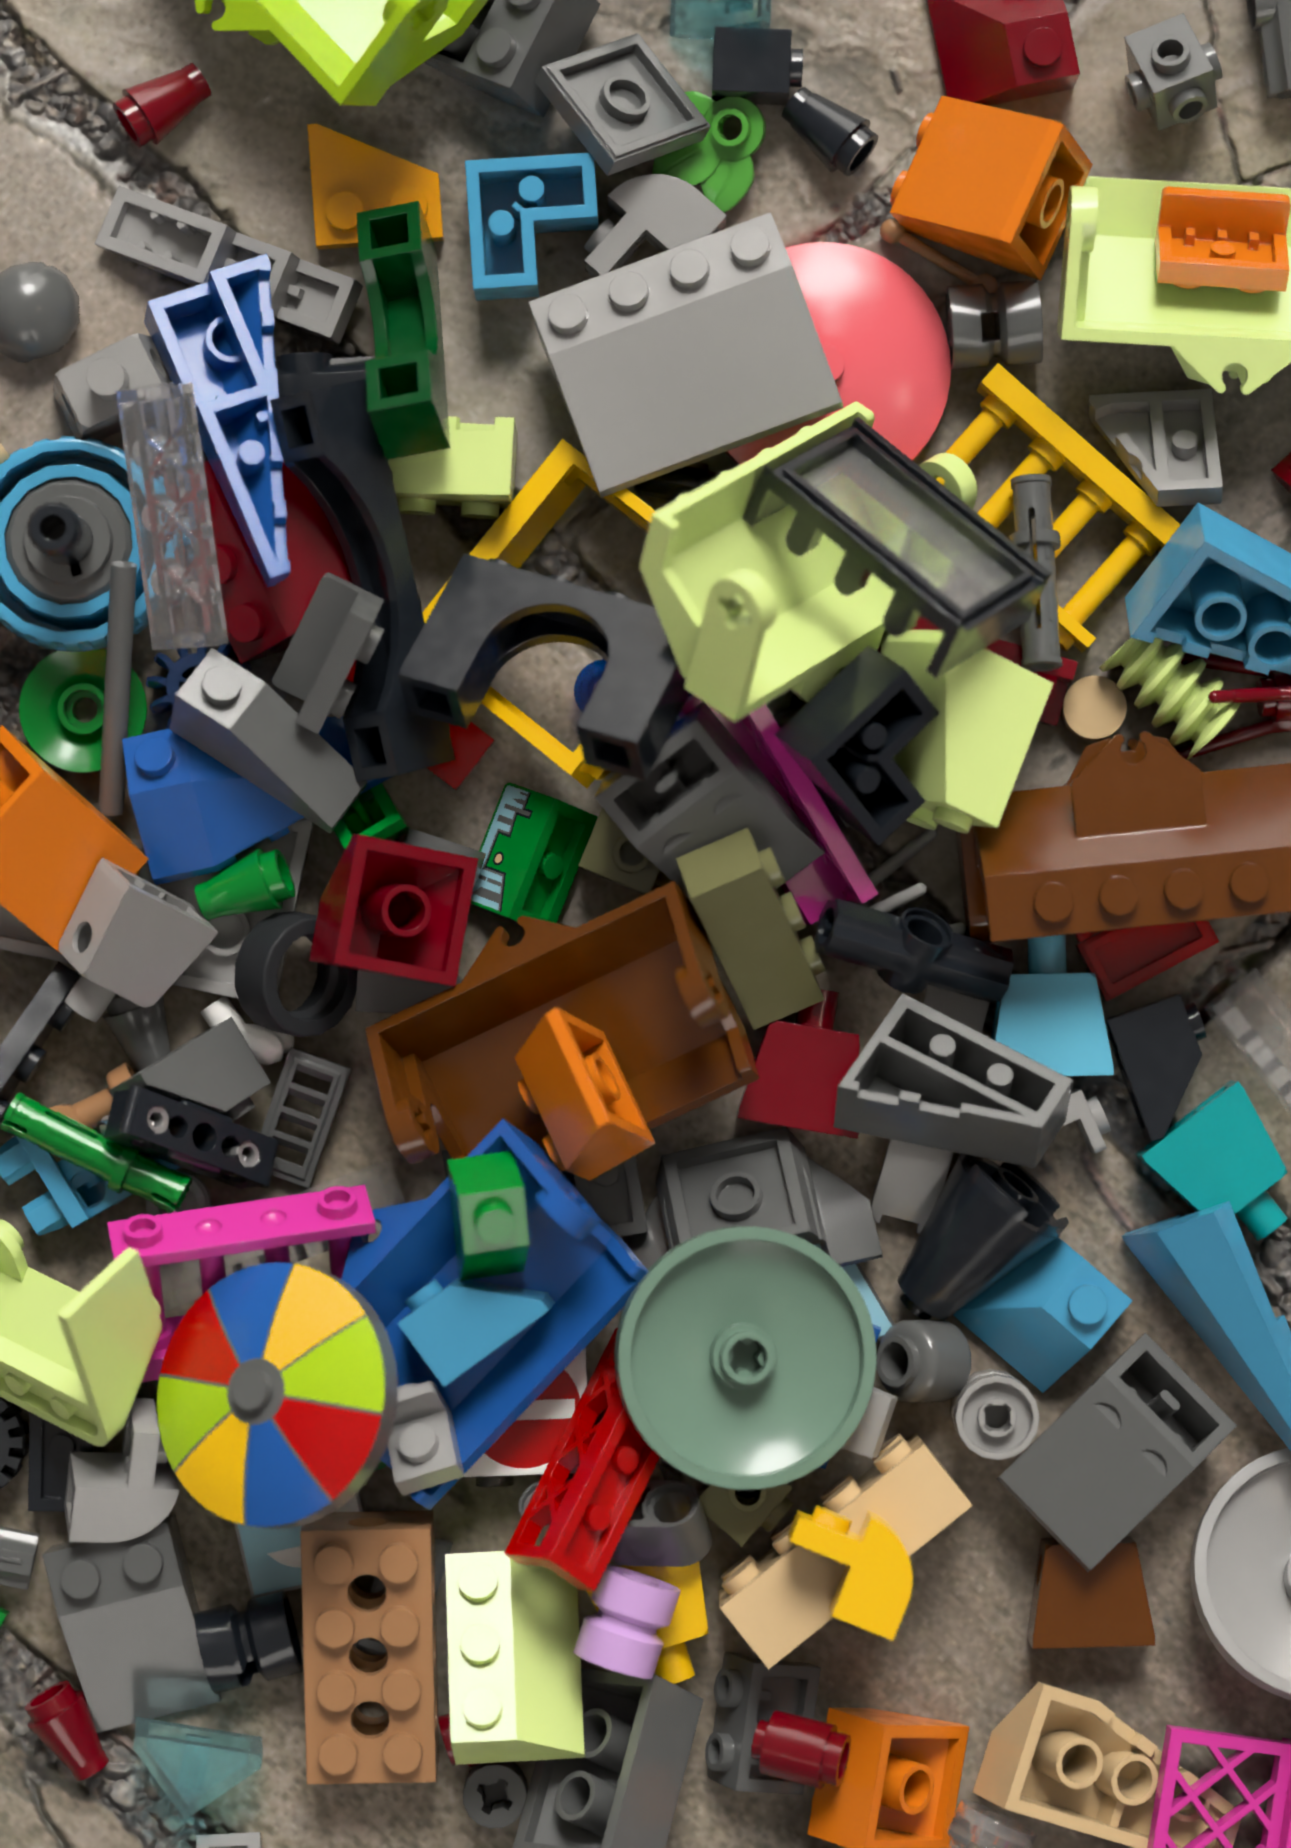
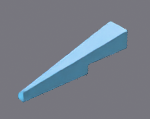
M1230 1201L1183 1217L1177 1215L1122 1235L1121 1237L1128 1248L1291 1451V1331L1285 1315L1278 1317L1274 1315Z

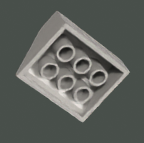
M771 212L528 302L539 339L601 498L843 408L839 391L796 273Z

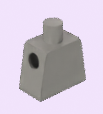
M140 333L130 335L55 373L53 394L74 436L81 440L88 438L103 440L180 402L151 336Z
M101 858L59 941V952L82 975L65 999V1002L78 1014L93 1022L99 1020L116 994L143 1008L153 1006L212 942L218 931L189 902Z

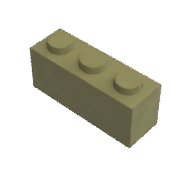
M745 828L676 858L690 899L753 1030L825 1000L815 976L826 971L820 953H816L815 942L812 936L799 939L796 931L806 928V924L792 892L780 896L776 889L777 886L786 883L771 847L759 851L749 829Z

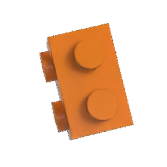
M1169 186L1163 188L1155 235L1157 283L1173 284L1185 289L1210 286L1237 288L1247 293H1261L1266 290L1286 292L1290 271L1286 239L1291 208L1289 196L1284 194Z

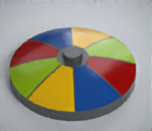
M277 1262L250 1266L223 1278L199 1297L186 1312L169 1342L163 1359L157 1390L158 1426L166 1456L174 1473L185 1489L201 1505L224 1519L242 1525L271 1529L292 1528L317 1521L331 1514L350 1500L366 1483L377 1467L388 1444L396 1416L398 1400V1378L393 1349L387 1332L372 1306L352 1286L330 1273L298 1264Z

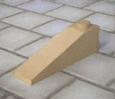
M1038 1682L992 1730L972 1793L1008 1811L1133 1848H1147L1162 1751L1145 1736L1137 1733L1115 1716V1713L1100 1701ZM1180 1765L1178 1766V1771L1189 1786L1199 1779L1190 1771L1185 1770ZM1177 1783L1175 1784L1173 1799L1182 1793ZM1210 1787L1198 1796V1799L1215 1822L1235 1807ZM1189 1803L1170 1817L1168 1835L1178 1848H1183L1208 1827L1192 1804ZM1241 1819L1223 1832L1232 1846L1234 1845ZM1214 1839L1204 1848H1222L1217 1839Z

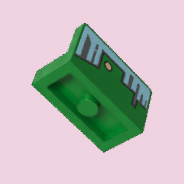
M511 782L506 783L479 849L480 852L486 853L478 880L475 887H473L471 904L517 921L520 916H527L557 923L598 816L551 796Z

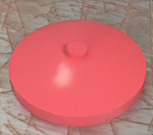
M834 242L804 243L787 247L786 251L793 265L839 391L843 408L857 401L871 410L875 416L872 428L914 461L925 448L939 424L948 399L951 381L949 344L941 318L932 301L919 284L903 269L870 250ZM839 410L728 450L725 453L737 466H740L756 457L763 449L772 448L796 435L803 427L812 426Z

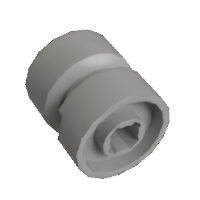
M986 1369L972 1373L959 1395L951 1400L950 1415L954 1429L966 1446L981 1457L995 1460L1015 1457L1028 1448L1037 1434L1040 1419L1037 1402L1027 1387L1006 1371Z

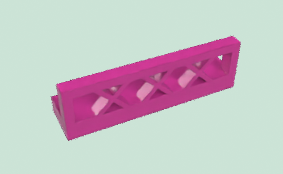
M694 694L689 696L679 714L680 718L703 701ZM708 705L825 849L824 854L781 885L785 894L792 892L805 924L812 925L819 920V916L828 900L834 901L837 898L864 904L878 894L877 890L814 784L775 737L774 734L780 730V727L767 705H762L735 723Z

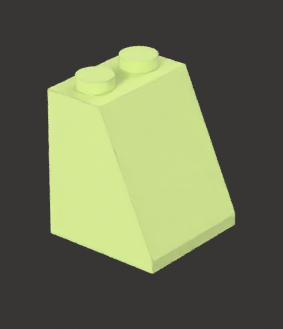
M885 630L881 639V654L906 669L939 712L922 731L892 758L925 799V802L906 821L930 830H936L937 825L940 824L961 833H969L971 826L998 828L1053 683L985 648L940 677L934 678L926 670L944 634L941 630H908L900 636H892Z

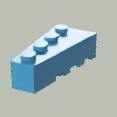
M1198 502L1126 595L1125 604L1130 638L1153 643L1154 639L1158 638L1182 645V651L1189 654L1208 658L1209 654L1213 653L1243 661L1244 668L1266 675L1269 674L1270 670H1275L1291 675V553Z

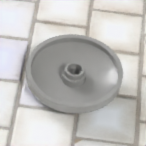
M1285 1448L1262 1456L1244 1466L1215 1495L1206 1508L1194 1536L1190 1560V1581L1199 1619L1206 1634L1223 1658L1238 1673L1253 1684L1272 1694L1291 1700V1451L1289 1448Z

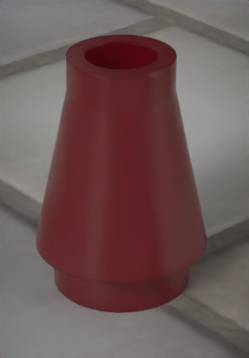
M190 63L177 71L123 89V98L113 103V109L130 139L141 148L150 141L156 145L159 144L197 105L212 96V92L200 70L195 64Z
M62 1681L39 1693L25 1706V1710L30 1717L27 1726L70 1769L77 1781L91 1777L108 1764L109 1758L102 1748L82 1690L74 1691L69 1681Z

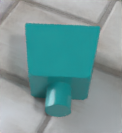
M1230 1080L1170 1126L1163 1138L1148 1143L1135 1153L1149 1170L1195 1212L1230 1201L1234 1214L1238 1215L1257 1241L1271 1234L1288 1219L1267 1192L1269 1187L1288 1173L1239 1081Z

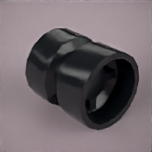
M284 1591L249 1599L245 1610L240 1612L231 1604L196 1612L195 1626L199 1650L209 1685L214 1694L249 1686L253 1675L256 1673H260L269 1681L303 1671V1659L298 1632L290 1603Z

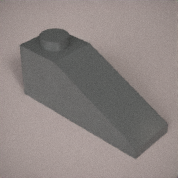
M213 648L175 694L170 723L171 731L330 834L367 785V780L356 781L354 768L319 734L295 723L298 713L266 682Z

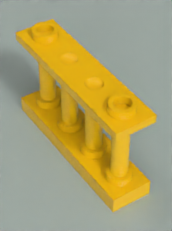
M997 363L977 388V391L985 398L980 403L983 409L982 412L945 453L953 454L969 465L1001 427L1008 430L1013 424L1033 441L1027 446L1030 454L977 513L997 529L1013 511L1012 478L1026 474H1046L1049 469L1056 472L1062 466L1080 484L1075 488L1078 496L1053 523V530L1060 533L1061 542L1060 549L1055 551V559L1097 511L1104 514L1110 508L1128 524L1123 530L1126 538L1063 608L1058 605L1060 648L1067 652L1074 645L1083 653L1096 638L1082 624L1145 554L1152 556L1156 551L1160 552L1181 524L1162 507H1157L1145 492ZM941 477L937 478L936 480L944 486L945 481ZM1037 543L1033 545L1034 560L1037 561ZM1039 598V600H1038V602H1037V604H1036V607H1037V614H1039V615L1041 616L1040 598Z

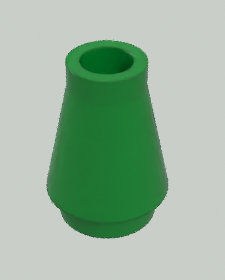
M258 848L211 879L195 885L194 888L198 906L207 921L222 916L281 909L284 900L295 897L293 877L279 849L265 853L263 849Z

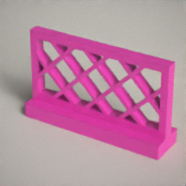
M1166 1725L1147 1848H1178L1168 1835L1170 1817L1189 1803L1192 1804L1208 1828L1183 1848H1204L1214 1839H1217L1222 1848H1233L1223 1832L1250 1811L1253 1812L1263 1826L1261 1843L1255 1848H1291V1739L1282 1737V1740ZM1182 1743L1206 1746L1218 1763L1217 1766L1191 1786L1188 1785L1178 1771ZM1218 1747L1236 1751L1225 1758ZM1254 1752L1274 1755L1271 1779L1254 1793L1250 1794L1233 1769ZM1226 1775L1243 1798V1801L1215 1822L1198 1799V1796ZM1177 1783L1182 1793L1173 1799L1175 1784ZM1267 1799L1266 1812L1264 1813L1259 1804Z

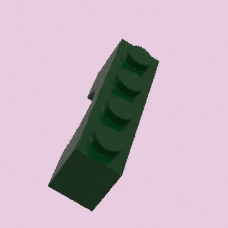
M419 201L358 212L356 215L359 263L368 294L375 341V359L365 361L368 414L387 460L450 448L437 250Z

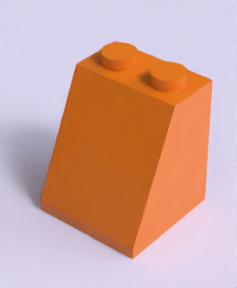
M941 96L934 113H928L919 127L916 139L918 149L908 171H902L893 185L890 197L891 215L907 232L1041 281L1065 228L1070 186H1084L1093 164L1062 123Z
M2 725L0 727V905L59 952V941L101 858L137 876L141 867L149 859L126 834Z

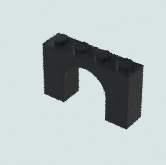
M463 554L397 673L408 712L467 729L495 676L514 656L531 647L546 643L564 642L581 645L593 650L607 661L605 671L576 724L585 764L646 781L691 693L684 688L686 678L681 674L655 607L632 601L629 597L618 592L609 591L604 593L578 586L561 576H543L521 570L500 559L485 560Z

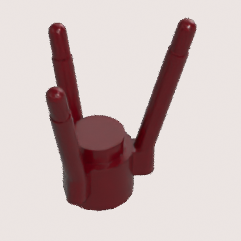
M1185 653L1181 664H1188L1197 659H1203L1206 662L1205 668L1267 677L1259 678L1256 688L1214 690L1209 693L1208 699L1212 703L1256 702L1260 717L1270 716L1269 720L1215 736L1192 756L1193 758L1272 733L1291 732L1290 674L1270 670L1269 674L1266 675L1245 669L1243 661L1210 654L1208 658ZM1194 743L1175 750L1180 756L1187 759Z

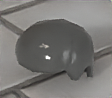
M44 262L22 263L10 266L0 272V353L17 362L28 363L34 359L59 352L69 342L80 323L79 295L67 275L54 266H47Z

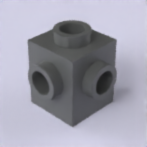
M1184 13L1124 37L1129 74L1125 75V83L1129 96L1138 112L1144 109L1148 110L1158 131L1177 123L1194 121L1205 112L1217 108L1215 81L1223 77L1219 59L1210 42L1200 45Z

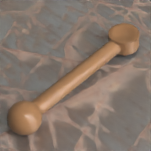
M895 218L887 219L881 224L880 235L884 241L903 244L968 285L983 284L989 293L997 291L998 284L992 275H976L907 233L905 228Z

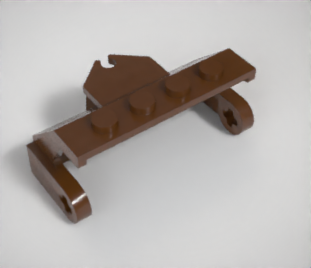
M1145 731L1139 734L1138 740L1131 738L1127 741L1126 745L1130 749L1129 751H1121V746L1124 742V736L1121 734L1115 735L1112 739L1107 738L1085 746L1068 781L1063 786L1012 791L998 828L971 826L969 833L956 831L967 936L993 943L996 941L1283 912L1290 913L1291 763L1201 772L1199 768L1180 756L1167 738L1152 736Z
M675 881L576 928L520 916L517 923L525 932L520 943L511 947L507 946L509 934L503 927L496 928L461 983L365 1028L389 1131L400 1153L411 1164H416L439 1153L438 1136L452 1159L465 1158L502 1119H505L537 1142L548 1154L543 1138L549 1132L541 1115H536L530 1110L519 1091L518 1081L523 1078V1075L514 1057L543 1016L556 1007L604 1032L649 1130L760 1079L744 1025L719 977L706 930L694 905Z

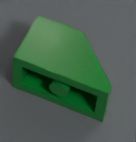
M512 1151L447 1160L460 1281L525 1271L529 1250L525 1190Z

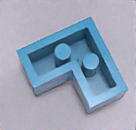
M590 153L465 161L472 279L476 301L539 297L535 234L597 230L599 227L594 158Z

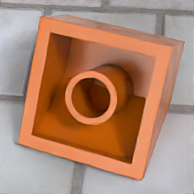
M557 1007L547 1012L514 1057L523 1075V1078L518 1081V1088L530 1110L536 1115L540 1114L549 1134L543 1138V1141L554 1164L561 1171L566 1170L590 1181L656 1143L604 1032Z
M829 1707L826 1722L837 1725L838 1732L851 1736L850 1755L844 1777L839 1786L825 1783L821 1789L815 1787L807 1835L845 1848H949L970 1726L873 1708Z

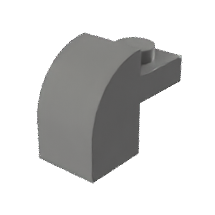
M648 174L632 178L620 184L608 195V207L621 217V220L615 225L610 219H607L588 239L584 248L590 255L584 260L585 271L594 278L623 267L646 240L662 253L716 233L726 227L727 215L698 189L677 177L663 174Z
M135 1398L125 1423L122 1453L70 1452L64 1501L69 1542L114 1543L135 1539L156 1528L172 1511L178 1497L179 1485L177 1476L169 1463L162 1444L154 1399Z

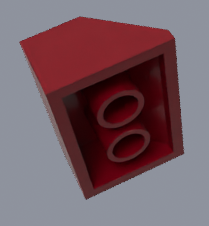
M284 460L282 475L287 512L286 537L290 574L284 580L268 588L209 461L198 465L162 487L165 493L164 501L169 506L171 516L174 519L172 527L175 533H177V537L240 664L273 655L288 648L324 574L331 573L352 583L342 547L326 514L307 487L284 464Z

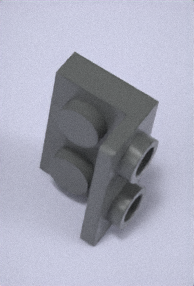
M725 1652L722 1669L718 1672L714 1684V1696L717 1707L713 1733L709 1736L705 1748L708 1778L735 1791L803 1795L804 1784L761 1774L759 1768L760 1760L751 1757V1747L759 1721H769L775 1710L814 1719L821 1667L810 1663L779 1661L768 1669L761 1659H752L740 1653Z

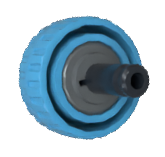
M61 436L57 440L46 438L34 442L28 448H19L11 453L5 462L0 464V622L7 629L28 642L56 651L85 652L107 647L111 563L114 561H129L137 564L133 634L140 633L148 626V622L154 616L160 614L165 607V601L169 593H173L177 583L176 576L178 568L181 567L182 551L177 533H175L172 527L174 519L171 516L169 506L166 505L163 498L165 494L162 490L163 485L142 462L120 448L93 438L81 440L76 436Z

